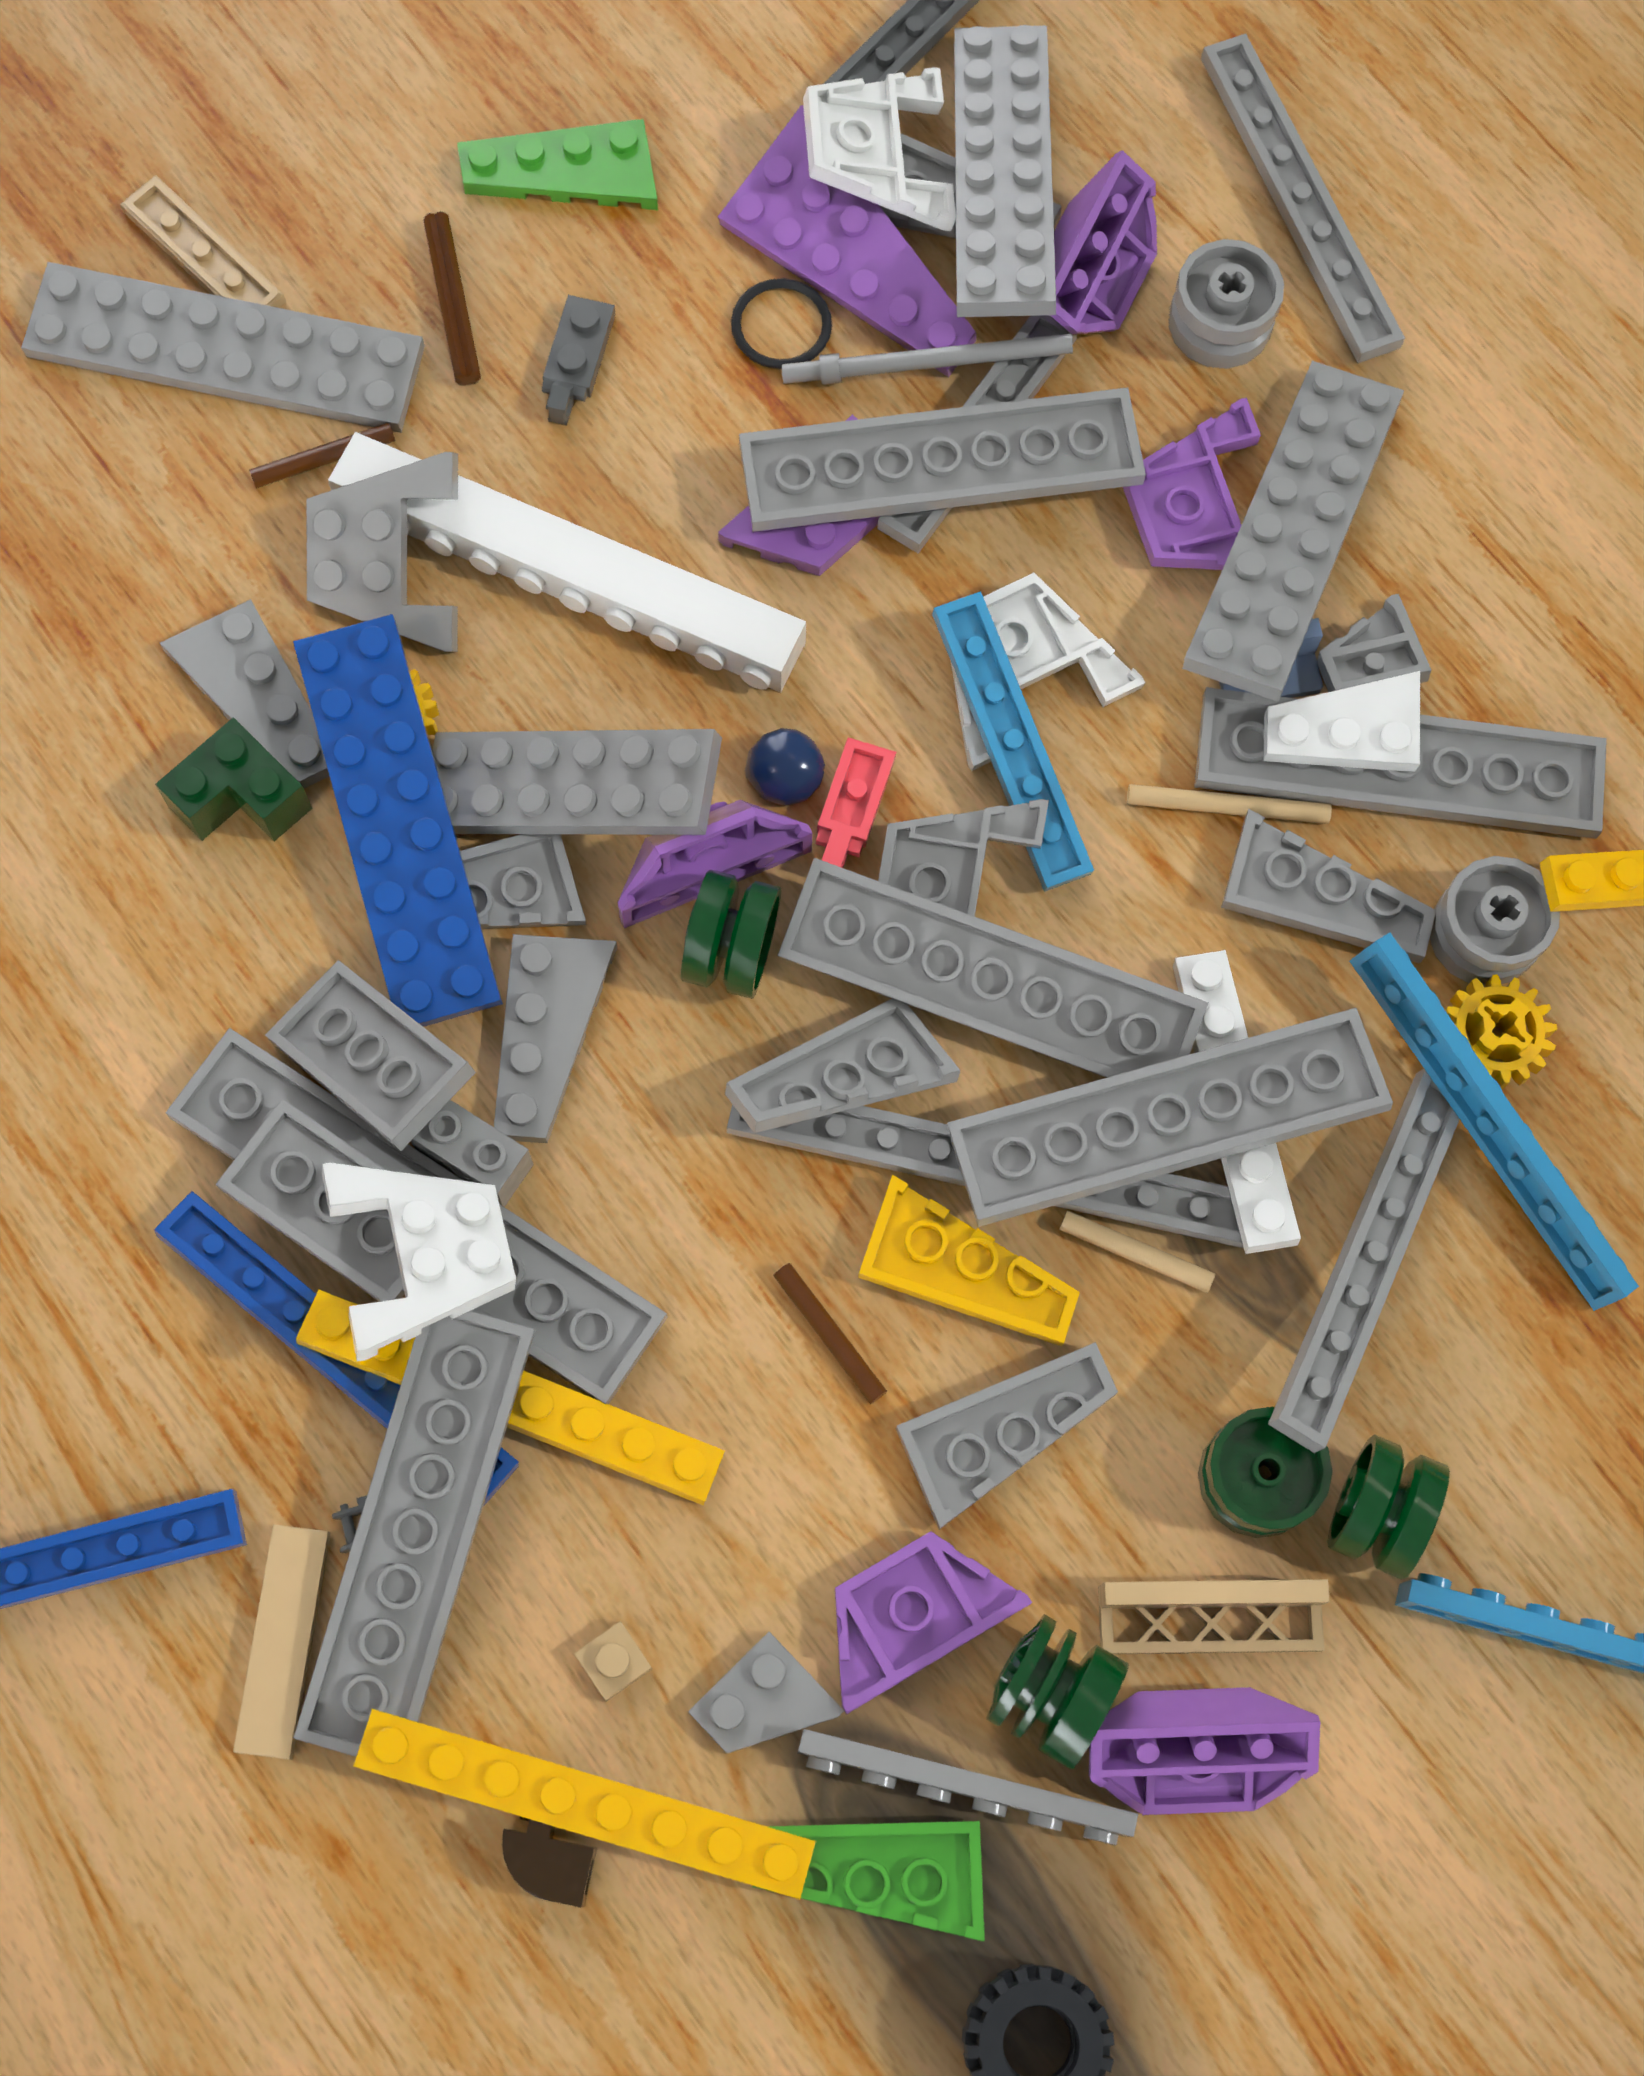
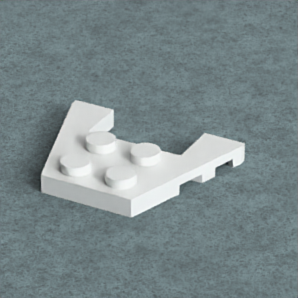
M940 68L923 69L921 75L905 77L903 72L888 74L885 81L867 84L860 78L808 86L803 98L810 178L943 231H951L956 221L953 184L905 177L898 110L939 114L944 103Z
M1035 573L983 596L1021 689L1075 663L1080 664L1102 707L1144 686L1145 681L1134 668L1130 670L1114 654L1115 650L1103 638L1098 639L1078 620L1080 616ZM951 663L967 763L970 770L973 771L991 762V759Z
M325 1163L322 1165V1176L330 1217L388 1210L405 1298L349 1306V1322L357 1362L378 1355L379 1348L398 1339L405 1342L420 1335L422 1328L447 1316L454 1319L515 1290L516 1276L495 1185L336 1163Z

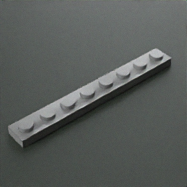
M1245 33L1204 47L1201 61L1357 363L1400 349L1405 337L1248 36Z
M1425 1069L1415 1074L1268 1425L1313 1453L1326 1448L1459 1122L1458 1116Z

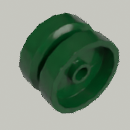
M710 869L701 884L688 922L681 964V980L708 987L716 980L723 960L726 958L724 984L727 993L753 999L760 985L769 955L780 906L781 887L759 881L753 882L746 889L739 910H736L739 895V885L736 876Z
M1275 1407L1250 1409L1225 1424L1223 1428L1215 1433L1203 1450L1198 1470L1201 1496L1214 1518L1231 1531L1254 1538L1280 1535L1313 1516L1328 1496L1333 1473L1327 1445L1325 1449L1313 1453L1268 1425ZM1263 1465L1268 1467L1272 1474L1266 1480L1260 1476L1258 1468Z
M1377 1435L1371 1436L1361 1449L1342 1488L1329 1528L1328 1548L1356 1559L1368 1552L1373 1545L1372 1556L1376 1569L1401 1580L1407 1578L1419 1562L1436 1527L1449 1485L1450 1470L1448 1466L1421 1454L1410 1461L1404 1468V1455L1400 1445Z

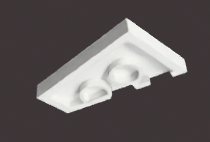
M1420 671L1268 706L1264 715V761L1415 772L1420 765Z

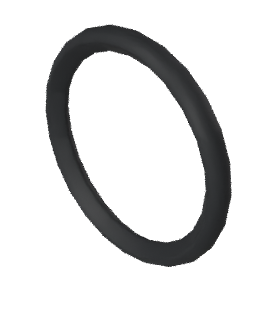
M785 278L770 279L749 288L739 298L733 309L731 329L735 342L744 355L765 367L782 369V364L807 362L816 358L823 351L830 338L832 319L825 300L809 285ZM780 288L791 289L806 295L814 302L822 317V330L817 342L810 350L790 359H776L758 353L748 344L741 330L742 313L747 304L762 292Z

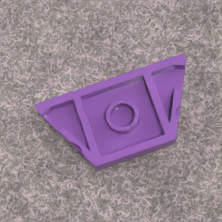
M851 415L846 421L858 419L854 415ZM748 505L718 532V539L723 546L733 548L734 544L761 552V558L776 563H791L798 570L821 576L878 525L880 516L753 532Z
M931 1531L835 1587L841 1699L844 1712L847 1715L1032 1603L1029 1596L1021 1590L1017 1591L990 1573L989 1569L974 1559L966 1557L954 1549L953 1545Z

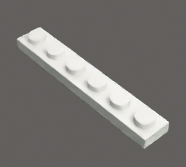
M1226 950L1175 958L1173 971L1179 992L1209 1002L1193 1044L1194 1053L1248 1038ZM1276 1143L1221 1158L1245 1254L1298 1246L1301 1236Z

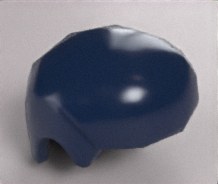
M780 728L764 734L749 750L745 776L750 780L762 799L789 806L806 801L820 787L825 763L821 752L810 737L796 729Z

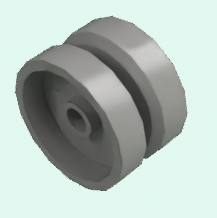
M1229 239L1206 243L1191 253L1179 272L1176 291L1173 295L1169 311L1168 327L1174 343L1188 358L1206 367L1224 369L1247 364L1262 353L1271 337L1275 319L1283 302L1284 280L1276 262L1264 250L1248 242Z
M1493 856L1474 861L1456 875L1434 908L1436 913L1429 939L1436 958L1452 975L1467 983L1477 978L1485 986L1487 980L1492 975L1498 974L1501 984L1511 982L1514 977L1518 978L1526 972L1550 946L1559 929L1560 911L1550 912L1542 874L1538 869L1516 858Z

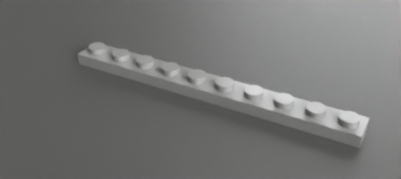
M732 1104L727 1125L728 1134L965 1186L947 1124L860 1106L754 1133ZM1167 1173L1054 1205L1060 1208L1244 1248L1228 1186Z

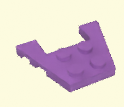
M1247 398L1239 399L1231 404L1229 410L1215 419L1211 417L1199 424L1195 432L1175 443L1172 441L1143 459L1146 473L1143 485L1123 487L1151 567L1223 569L1242 524L1216 455L1258 444L1261 434Z

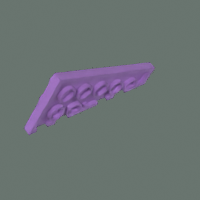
M801 105L719 214L720 225L908 351L974 344L977 340L976 331L965 317H957V306L878 204L810 178L804 106ZM957 366L935 369L949 377Z

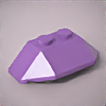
M1123 150L1117 152L1068 203L1054 230L1056 315L1050 316L1072 335L1118 330L1157 255L1156 215L1152 197L1156 196L1155 181Z
M738 800L728 805L726 802L714 803L710 807L706 835H652L645 838L617 902L621 923L624 928H627L697 899L704 877L710 869L735 875L737 882L810 853L812 852L813 833L806 823L743 800Z
M1250 1687L1138 1691L1109 1710L1089 1746L1090 1781L1099 1787L1106 1788L1116 1798L1142 1815L1256 1811L1288 1791L1301 1778L1306 1780L1318 1772L1320 1719L1316 1714Z

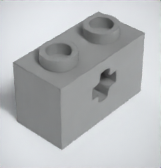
M449 1100L411 1140L417 1151L463 1181L495 1185L499 1204L503 1207L506 1206L534 1165L529 1150L452 1100Z

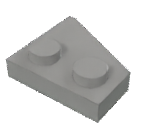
M1394 594L1387 598L1383 608L1368 620L1363 617L1351 626L1346 636L1336 638L1319 652L1317 659L1318 668L1328 692L1420 671V683L1428 681L1431 673L1430 665L1399 594Z
M768 1632L688 1712L715 1742L729 1754L838 1718L844 1710L784 1646Z

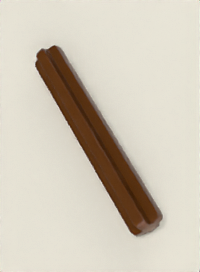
M442 211L435 214L428 213L424 217L423 222L455 382L462 386L476 384L480 380L481 374L449 216Z

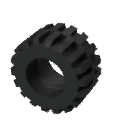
M1022 1964L1019 1968L1012 1970L1007 1968L997 1973L998 1977L990 1983L986 1981L978 1990L980 1994L975 2002H970L966 2012L968 2016L966 2026L962 2027V2041L964 2042L965 2053H963L965 2064L971 2076H1021L1011 2068L1006 2060L1003 2050V2038L1012 2018L1021 2010L1031 2006H1043L1054 2010L1064 2019L1069 2028L1071 2041L1067 2059L1061 2068L1051 2076H1105L1106 2071L1111 2073L1114 2059L1110 2057V2046H1115L1113 2031L1109 2030L1107 2024L1108 2014L1104 2006L1100 2005L1095 1998L1096 1994L1087 1985L1060 1969L1034 1964Z

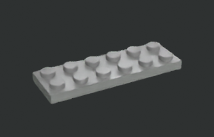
M715 729L436 732L432 753L455 834L706 835L722 737Z

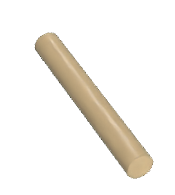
M1068 1210L1059 1229L1208 1293L1215 1277V1273Z

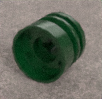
M1044 1614L1036 1626L1023 1638H1020L995 1683L993 1702L986 1719L1000 1726L1013 1706L1019 1708L1021 1711L1015 1721L1011 1734L1020 1738L1028 1731L1036 1719L1045 1724L1038 1750L1067 1768L1074 1769L1107 1716L1125 1679L1129 1663L1098 1645L1090 1649L1079 1664L1070 1659L1077 1633L1068 1629L1055 1649H1052L1047 1644L1057 1621Z

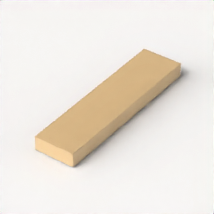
M156 175L120 204L123 213L210 294L277 308L286 303L284 294Z
M273 1524L233 1753L293 1760L296 1739L293 1738L301 1713L331 1536L329 1531Z

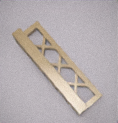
M1328 1579L1104 1582L1098 1587L1101 1648L1111 1654L1325 1651L1322 1605L1330 1602ZM1256 1607H1275V1609L1265 1617ZM1286 1607H1307L1309 1639L1289 1640L1272 1622ZM1176 1608H1188L1205 1624L1191 1641H1178L1161 1625ZM1201 1608H1220V1610L1210 1618ZM1230 1608H1244L1260 1623L1247 1640H1233L1217 1624ZM1112 1609H1134L1150 1627L1136 1642H1114ZM1146 1609L1165 1610L1155 1619ZM1211 1630L1222 1641L1201 1640ZM1267 1630L1276 1640L1257 1639ZM1155 1631L1166 1640L1146 1642Z

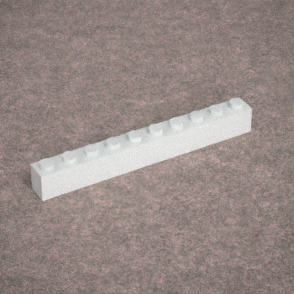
M355 432L330 475L328 482L331 490L420 461L421 459ZM458 475V500H407V535L424 541L436 553L444 556L455 554L469 560L476 569L483 573L495 575L497 572L513 579L518 586L530 593L540 594L542 591L558 598L564 606L575 612L584 613L587 610L601 616L609 625L623 632L634 630L646 635L655 645L668 651L679 649L695 656L700 664L709 669L721 670L723 668L738 674L745 683L761 690L771 688L781 693L805 645L806 621L462 476Z

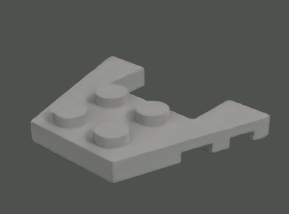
M443 452L307 498V601L364 622L393 614L399 635L442 651L458 652V606L407 604V500H458V453Z
M1038 799L1017 805H1001L985 808L980 811L955 815L952 813L890 823L887 825L878 881L975 916L987 841L1041 849L1049 800Z

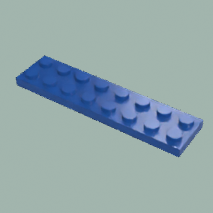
M393 614L293 641L391 1002L423 1027L502 1005V999Z

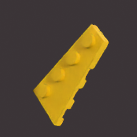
M892 1174L858 1278L1062 1347L1080 1292L1022 1255H1015L996 1243L995 1238L979 1228L974 1229L950 1214V1210L933 1199H926L909 1188V1184Z

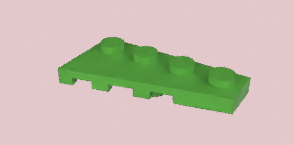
M980 1821L767 1826L816 1841L801 1899L985 1942Z

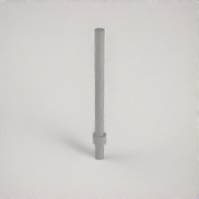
M1072 334L840 358L839 353L820 355L817 361L782 364V377L784 384L821 380L822 385L842 383V378L1072 354Z

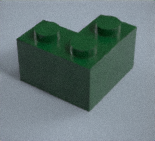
M234 717L155 784L167 806L201 841L241 808L275 842L313 809L302 784Z

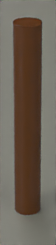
M389 423L358 432L383 444L395 441ZM354 434L249 469L256 489L339 461Z
M791 1263L784 1265L773 1275L867 1401L872 1404L880 1399L887 1392L885 1387Z

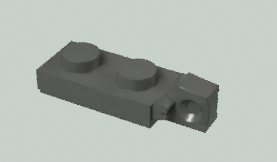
M568 295L543 374L542 392L549 394L546 409L549 410V422L567 425L574 401L585 402L586 397L591 398L614 323L615 305Z

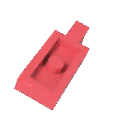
M847 738L817 825L816 845L826 847L822 861L844 868L848 854L860 857L863 847L865 848L896 759L895 751Z

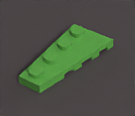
M644 119L457 143L465 194L526 199L529 194L547 195L551 197L553 202L570 203L571 198L598 200V205L618 207L619 202L641 203V209L658 210Z

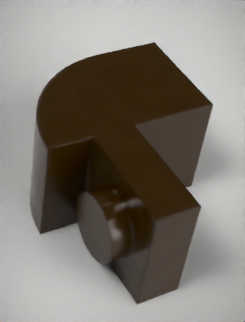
M521 1816L520 1820L529 1821L527 1833L511 1829L503 1830L502 1849L504 1860L511 1876L520 1887L531 1895L543 1900L580 1908L585 1906L597 1853L596 1847L554 1839L556 1827Z

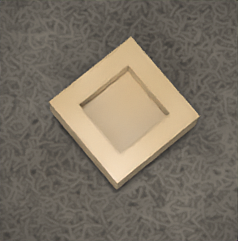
M621 1621L574 1653L606 1702L652 1670V1667Z

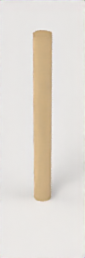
M1129 784L1127 792V804L1242 816H1245L1248 809L1265 818L1329 824L1332 806L1328 803Z

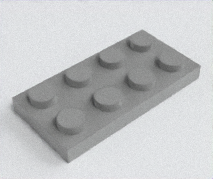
M339 960L265 1034L280 1051L400 1151L406 1147L476 1073L466 1060Z
M282 1098L215 1185L379 1302L401 1299L405 1293L388 1210L330 1217L322 1176V1165L325 1163L385 1169Z

